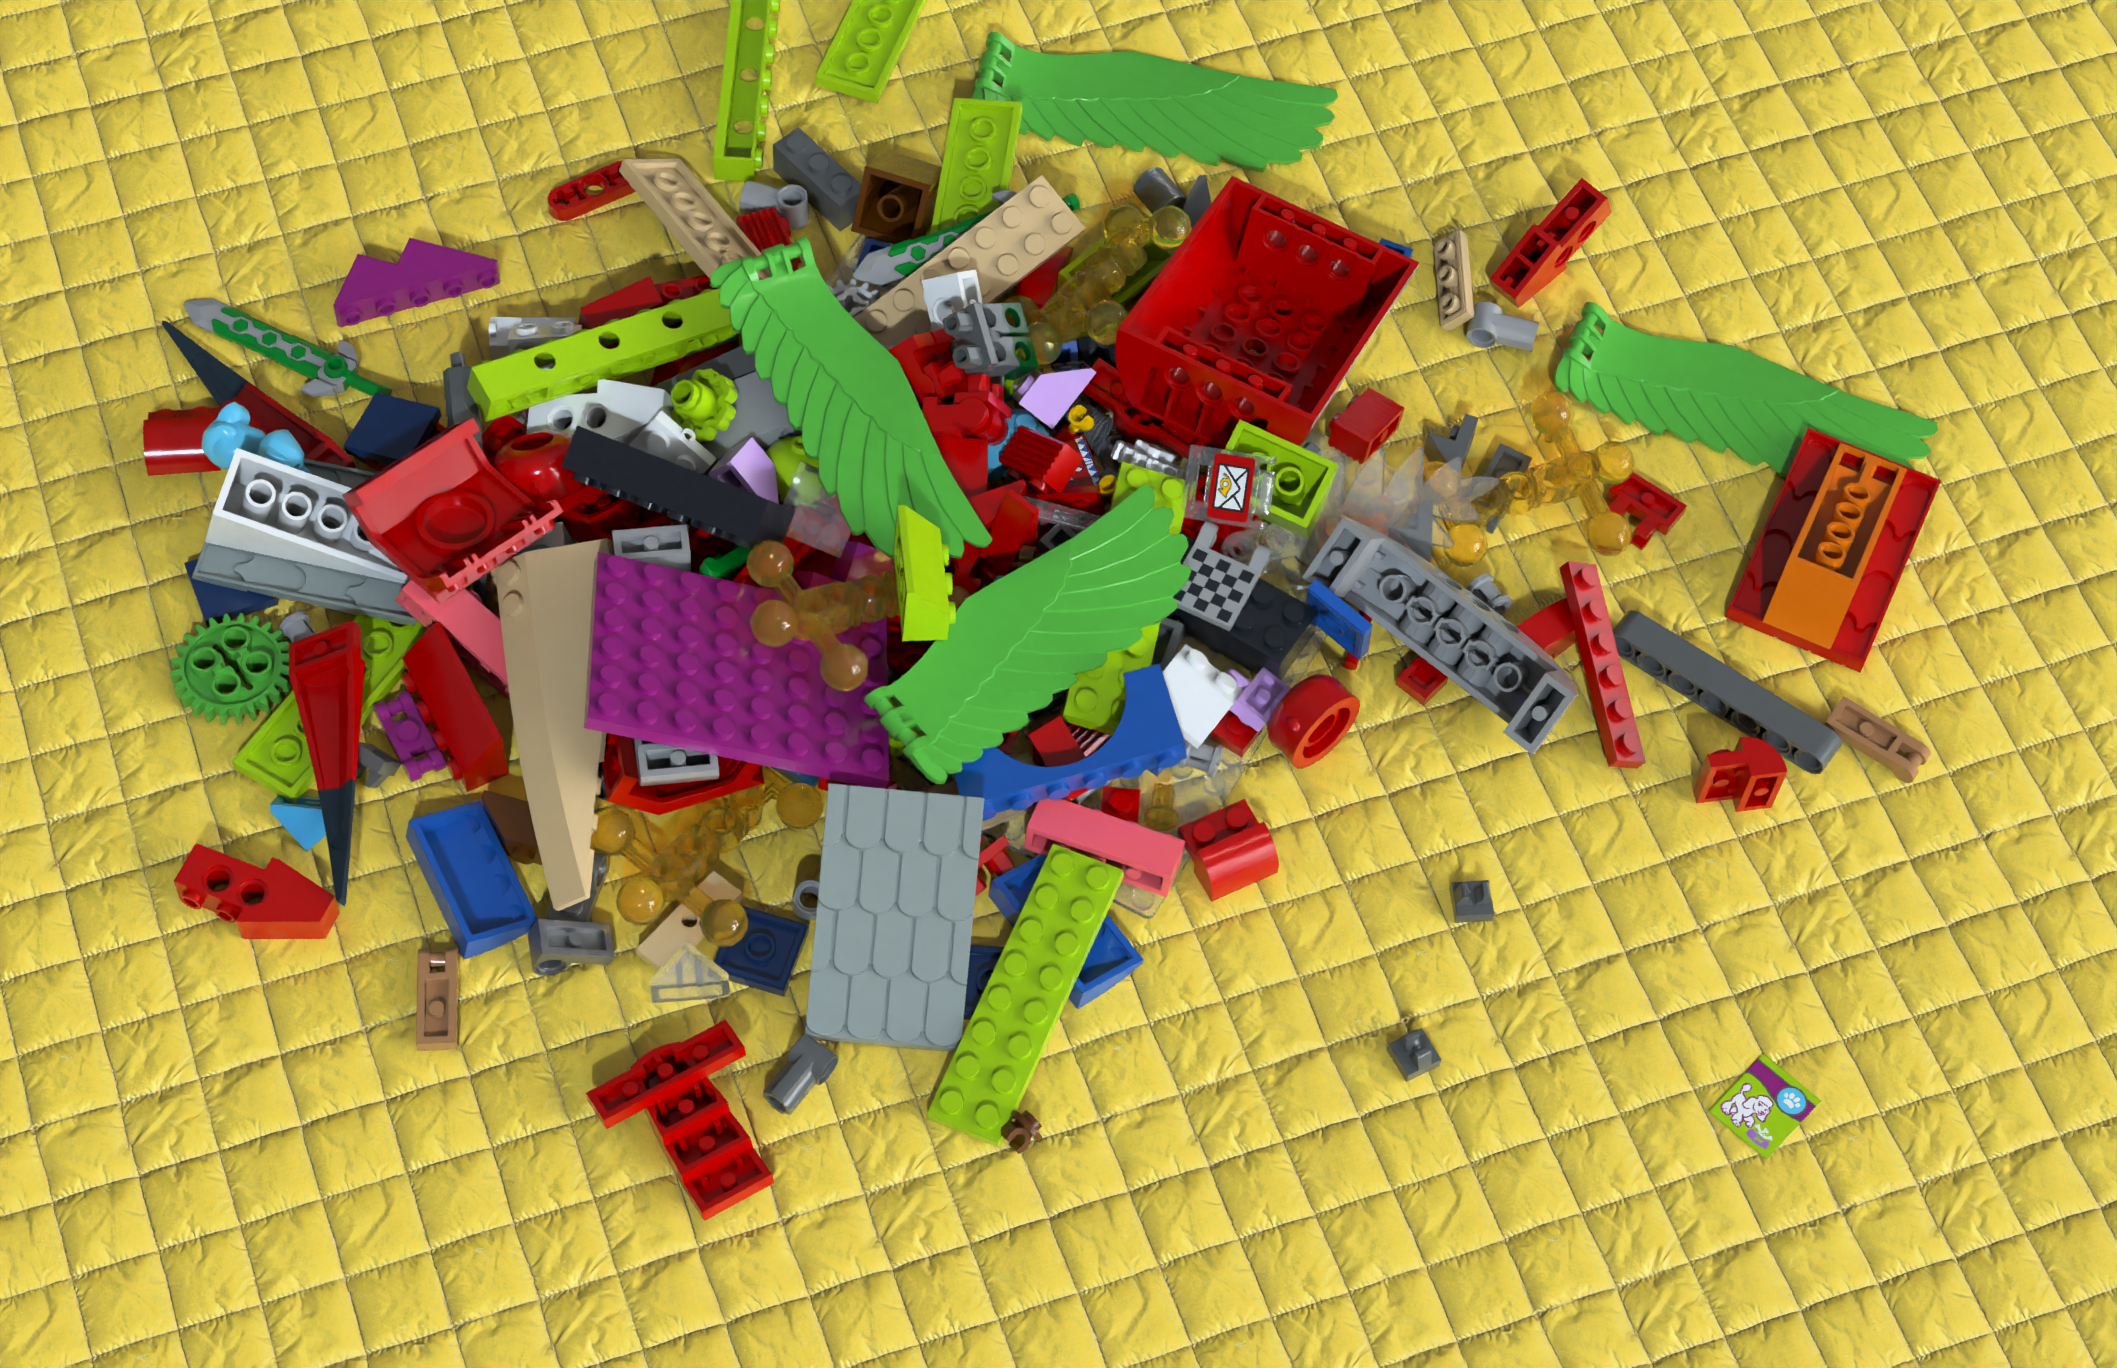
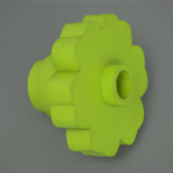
M711 368L696 370L692 379L681 380L673 387L671 402L675 408L671 412V419L683 430L685 428L691 429L695 433V440L698 443L712 441L717 434V430H727L730 422L736 415V409L732 405L738 397L734 382ZM685 433V434H684V435H686L688 438H691L688 433Z

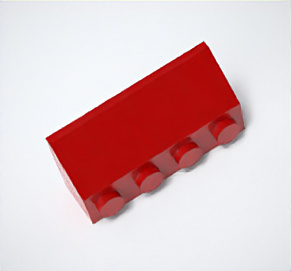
M440 621L434 623L402 658L405 673L401 674L400 677L410 695L415 693L419 702L415 703L424 724L431 723L434 729L431 732V737L436 747H438L440 752L446 751L450 759L446 761V765L454 782L461 780L466 791L469 792L508 775L503 740Z

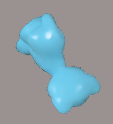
M236 402L227 404L202 436L201 446L205 455L214 465L220 468L229 469L236 448L311 473L304 466V452L301 446L288 430H274L266 435L262 430L250 427L249 411Z

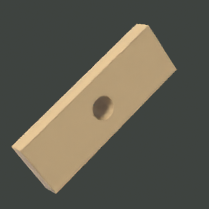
M1460 229L1434 244L1440 326L1448 332L1475 317L1467 234Z
M713 870L636 949L637 955L663 976L667 977L736 904L743 899L742 891ZM688 924H694V925H695V926H693V927H686V925H688Z

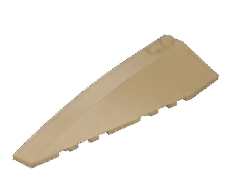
M608 538L527 551L508 559L495 568L504 657L518 753L538 849L553 908L557 911L589 899L595 851L590 848L593 831H597L598 816L594 814L595 796L601 793L602 779L598 777L599 762H604L607 733L584 728L594 561L598 552L613 555L612 541Z

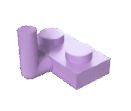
M1265 667L1259 671L1251 682L1236 670L1229 669L1225 673L1232 676L1237 685L1244 690L1229 710L1237 715L1244 724L1251 726L1259 733L1270 719L1280 699L1291 688Z

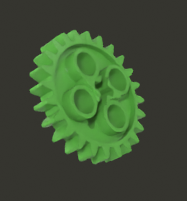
M243 613L239 614L236 621L231 622L229 615L224 614L223 623L218 624L211 617L209 618V628L205 629L198 624L195 626L198 634L196 637L189 634L184 635L187 646H176L175 649L178 657L171 659L174 671L170 672L177 697L181 696L184 708L191 706L195 717L204 712L206 721L210 723L217 715L220 717L222 725H226L229 717H235L237 724L241 725L243 715L248 714L255 721L257 720V710L261 709L269 714L270 708L268 703L271 701L281 704L282 700L279 692L290 691L287 681L290 680L289 642H284L281 630L274 632L271 622H267L261 627L259 617L255 616L247 623ZM236 645H243V646H241V647H239V648H232L233 646H236ZM214 648H218L224 654L229 664L228 666H225L223 657ZM206 665H212L211 667H209V668H207V669H201L202 667H204V666H206ZM258 669H265L260 673H253ZM240 671L243 682L247 684L250 688H252V690H247L244 687L236 672ZM226 690H234L233 692L223 694V692Z

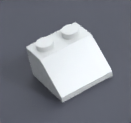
M1186 644L1163 671L1182 736L1198 749L1244 690L1237 685L1232 676L1220 672L1208 662L1203 653L1196 649H1191Z

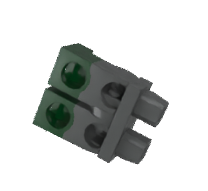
M972 303L964 309L947 316L942 321L945 332L950 336H955L958 347L954 349L952 355L955 366L963 368L966 375L986 374L989 377L998 375L1004 376L1005 380H1016L1039 367L1031 337H1022L1028 334L1029 330L1021 303ZM1012 314L1016 323L1015 328L1009 325L1005 317ZM1023 349L1025 361H1022L1017 356L1015 350Z

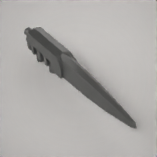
M455 352L450 355L451 367L443 371L447 428L458 421L473 417L480 429L473 436L484 453L480 412L467 389L471 367L465 366L464 353ZM487 574L472 583L474 592L480 596L485 607L487 600Z

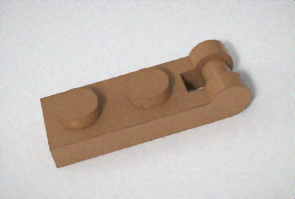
M1844 696L1824 724L1836 732L1842 741L1894 771L1895 776L1905 783L1913 782L1919 773V765H1924L1931 756V751L1926 745ZM1901 750L1906 753L1907 758L1897 754V751Z
M446 948L445 952L431 953V949H418L417 1051L457 1049L458 948ZM432 968H445V972L431 973Z

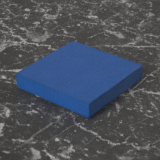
M1315 579L1307 589L1306 604L1319 611L1316 626L1356 659L1360 660L1368 652L1372 624Z

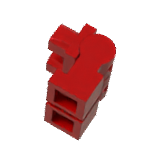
M944 328L913 335L888 349L899 361L919 404H923V397L937 396L943 400L954 397L957 392H965V370L955 366L952 356L953 352L949 345L955 338L947 334Z
M986 374L966 375L965 392L955 393V404L947 405L937 396L923 397L922 413L933 437L988 439V445L996 446L1001 444L1008 435L1009 427L1006 419H1011L1012 409L1002 402L1003 388L999 384H990V377Z

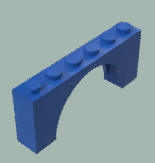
M1160 663L1123 674L1126 687V703L1121 721L1111 738L1092 755L1064 766L1039 767L1019 762L1004 754L997 747L983 749L980 759L971 763H961L962 771L954 773L960 796L984 798L982 821L993 818L998 812L1009 809L1023 810L1040 800L1047 798L1051 800L1062 799L1068 796L1070 792L1078 789H1096L1113 779L1120 777L1125 779L1135 778L1148 769L1158 766L1160 768H1169L1177 765L1181 760L1187 758L1186 747Z

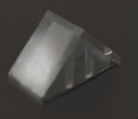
M686 942L650 979L652 1003L730 998L728 973L689 942Z

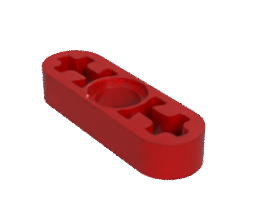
M623 160L551 190L547 198L550 215L556 220L568 221L636 192L627 180L619 177L622 175L619 169ZM590 186L603 188V192L598 195H589L585 190ZM563 201L565 204H569V205L564 206L562 203H558V202Z

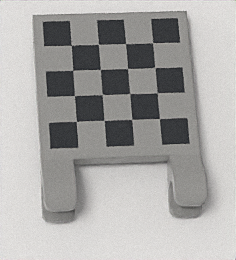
M1206 521L1182 564L1192 569L1188 582L1173 598L1178 602L1179 609L1230 631L1257 581L1266 570L1270 561L1271 549L1258 545L1249 565L1242 564L1211 550L1217 538L1218 525Z

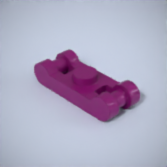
M405 690L396 694L397 698L385 703L381 700L374 703L373 708L409 781L412 783L421 779V774L430 770L437 772L446 768V764L415 707L409 691ZM404 712L406 718L397 722L393 721L391 716ZM424 753L426 754L425 757L420 758L416 761L414 760V757H417Z

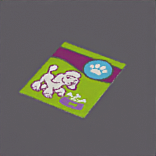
M1762 1054L1709 1112L1767 1160L1821 1100L1765 1054Z

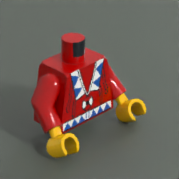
M1076 405L1069 412L1071 424L1065 423L1052 438L1068 444L1083 457L1066 486L1100 485L1104 508L1106 500L1111 501L1116 477L1114 475H1106L1101 478L1084 435L1078 436L1077 433L1079 430L1088 431L1092 429L1094 419L1087 415L1080 421L1081 417L1086 414L1087 409L1082 405ZM1026 481L1027 488H1032L1028 481Z

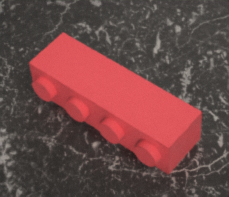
M411 579L401 589L395 601L427 629L440 621L458 656L508 699L509 689L500 614H493L483 605L480 596L469 588H464L445 602L439 604Z
M1047 798L1038 801L1027 825L1024 849L1048 856L1053 844L1122 869L1124 871L1123 883L1167 898L1181 865L1186 841L1175 838L1168 833H1160L1145 828L1133 821H1125L1104 814L1098 809H1090L1068 802L1065 798L1058 800Z

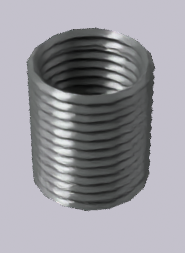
M1155 167L1145 171L1134 184L1133 192L1158 222L1171 221L1183 211L1187 198L1162 168Z
M1076 398L1055 425V430H1059L1065 423L1070 425V410L1076 405H1082L1087 409V412L1081 417L1080 421L1089 415L1094 419V426L1088 431L1079 430L1077 433L1078 436L1084 435L1089 449L1095 451L1104 443L1112 428V418L1105 416L1099 410Z

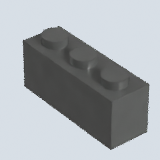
M799 127L774 143V171L789 185L793 184L803 187L807 192L808 203L839 231L851 225L855 215L861 184Z

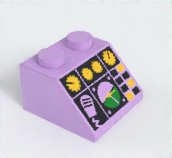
M1083 360L1039 366L1015 380L1012 385L1015 389L1012 396L1020 405L1053 429L1097 372Z

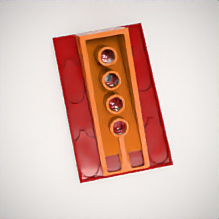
M1808 428L1725 618L1737 623H1744L1743 625L1772 637H1778L1777 639L1806 651L1810 650L1813 654L1840 665L1844 664L1845 667L1861 673L1941 480Z

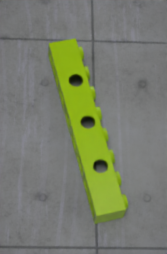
M731 0L713 153L714 180L755 182L756 168L762 169L763 148H759V142H765L766 122H761L762 116H768L769 96L764 95L765 90H771L772 70L767 69V64H774L775 45L770 44V38L777 37V18H773V13H779L780 0ZM751 18H760L765 23L764 27L757 31L748 29L745 24ZM745 69H754L759 73V77L755 81L747 82L740 78V73ZM746 120L751 122L754 128L747 134H740L735 131L734 125L738 121Z
M721 288L715 290L706 289L697 296L684 300L675 299L667 305L653 310L643 309L634 316L621 320L612 319L603 326L590 330L581 329L571 336L559 340L549 339L534 348L527 350L518 349L505 357L493 361L483 360L474 367H471L467 389L487 422L597 386L598 380L601 379L616 380L738 340L741 332L733 331L730 323V309L721 307L719 298ZM682 322V325L676 329L666 327ZM619 342V346L614 349L604 348V346ZM551 363H555V366L549 370H543L539 368Z

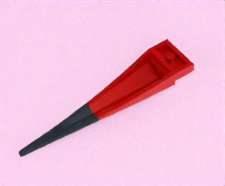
M162 320L163 327L221 409L227 404L236 402L249 411L250 427L262 430L266 435L274 430H288L301 446L305 459L356 468L353 460L329 436L266 395L169 322Z
M353 620L289 644V677L300 713L318 789L329 849L335 898L344 907L347 898L365 661L361 659V627Z

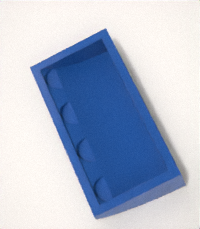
M480 801L409 820L406 839L463 959L493 950L530 931L537 917Z
M1043 854L992 881L988 896L1013 928L1047 858ZM1106 915L1068 997L1077 1009L1111 989L1143 963V958L1108 915Z

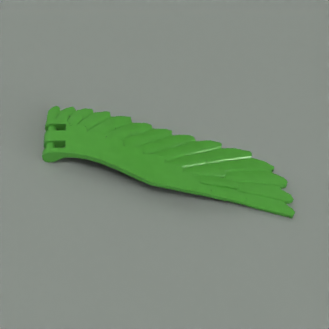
M990 32L987 35L986 46L988 49L982 55L978 69L981 76L975 80L972 99L1021 102L1023 112L1019 134L1026 135L1031 131L1045 141H1051L1053 136L1056 135L1069 144L1080 147L1086 139L1104 148H1112L1115 144H1118L1134 152H1143L1144 147L1148 146L1168 158H1176L1180 153H1184L1200 164L1218 166L1220 159H1223L1237 167L1261 172L1266 169V163L1288 165L1299 162L1302 159V153L1299 150L1318 148L1323 142V135L1314 128L1327 126L1334 120V114L1323 107L1333 104L1338 98L1336 89L1242 76L1135 51L1076 55L1040 53L1018 47L1004 35L997 32ZM1000 54L1010 57V62ZM995 82L1002 84V87L997 85Z
M802 236L796 238L793 244L784 246L781 243L762 250L761 255L751 258L748 255L718 267L710 276V286L713 288L721 287L719 293L721 307L730 309V323L733 331L741 332L743 352L746 355L755 353V371L760 381L770 379L774 400L779 405L785 404L790 426L794 431L801 429L805 455L809 459H817L819 461V482L828 496L838 495L840 513L852 534L858 536L865 532L877 550L893 559L897 505H906L940 528L942 544H948L950 558L962 557L964 553L963 541L976 547L987 548L992 538L944 462L899 361L868 333L832 294L816 266L808 238ZM800 257L803 267L793 272L790 260ZM766 268L770 277L759 280L757 271Z
M1593 302L1584 304L1581 311L1582 320L1577 321L1568 339L1570 346L1563 350L1553 377L1554 387L1558 393H1564L1569 389L1571 395L1579 403L1588 400L1595 410L1604 415L1611 411L1624 424L1631 425L1636 419L1649 432L1661 436L1667 430L1686 443H1693L1698 440L1718 453L1724 454L1726 448H1729L1740 459L1750 465L1757 466L1762 462H1766L1784 478L1788 475L1808 428L1914 470L1915 468L1906 460L1924 459L1930 454L1931 450L1928 444L1920 439L1932 437L1938 431L1937 422L1840 391L1837 388L1811 379L1733 345L1678 340L1638 332L1615 322L1598 304ZM1594 325L1603 330L1602 335L1598 332ZM1582 352L1591 357L1590 361L1587 360Z
M1146 484L1142 485L1112 510L1069 541L1064 542L966 598L956 611V623L949 625L948 640H936L923 657L901 678L889 686L873 690L864 698L869 708H875L881 715L880 722L894 740L898 738L905 746L902 752L907 758L912 760L927 779L936 784H944L948 777L947 773L954 774L962 771L961 763L974 762L982 757L983 749L1000 746L1004 741L1002 733L1017 731L1030 722L1027 714L1047 707L1053 700V694L1071 688L1078 680L1076 673L1093 671L1102 667L1107 660V652L1129 649L1143 637L1141 628L1158 624L1178 608V602L1173 597L1186 585L1192 570L1189 566L1180 563L1188 548L1187 537L1183 534H1169L1168 530L1174 518L1173 511L1167 507L1153 509L1155 494L1152 487ZM889 700H892L897 707L894 708ZM912 730H914L917 733L919 738H917V736L913 733Z

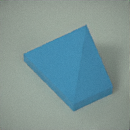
M278 795L270 804V812L306 851L326 836L319 797L301 796L295 804H292L285 797Z

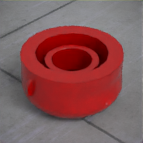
M540 430L523 434L503 445L497 451L493 460V467L535 503L560 499L577 491L584 485L571 479L573 471L561 467L573 438L567 432Z
M1321 674L1310 676L1294 685L1274 708L1267 727L1269 741L1274 748L1281 750L1287 760L1297 769L1309 767L1326 756L1343 739L1356 720L1360 709V701L1334 677Z

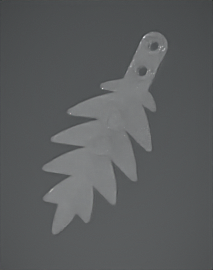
M1418 447L1396 470L1383 492L1385 450L1380 448L1357 475L1345 499V462L1340 460L1337 463L1339 467L1324 508L1308 539L1278 525L1271 524L1228 535L1221 545V553L1248 566L1258 545L1271 549L1266 543V539H1269L1275 544V549H1271L1269 562L1294 557L1308 568L1343 517L1366 525L1411 551L1413 550L1400 534L1429 545L1451 548L1454 546V541L1435 518L1460 522L1477 521L1480 515L1470 504V501L1486 494L1498 485L1500 481L1498 478L1482 476L1461 478V458L1456 457L1437 470L1423 484L1424 449ZM1234 546L1242 550V556H1238L1234 552Z

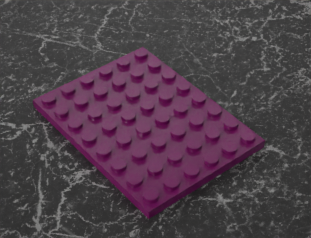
M597 553L593 573L584 728L864 787L886 788L889 782L888 731L880 722L881 715L875 708L870 709L864 698L873 690L888 686L887 616L607 553Z

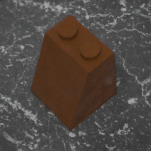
M891 151L885 152L867 164L851 231L892 244L925 236L933 220L942 167Z

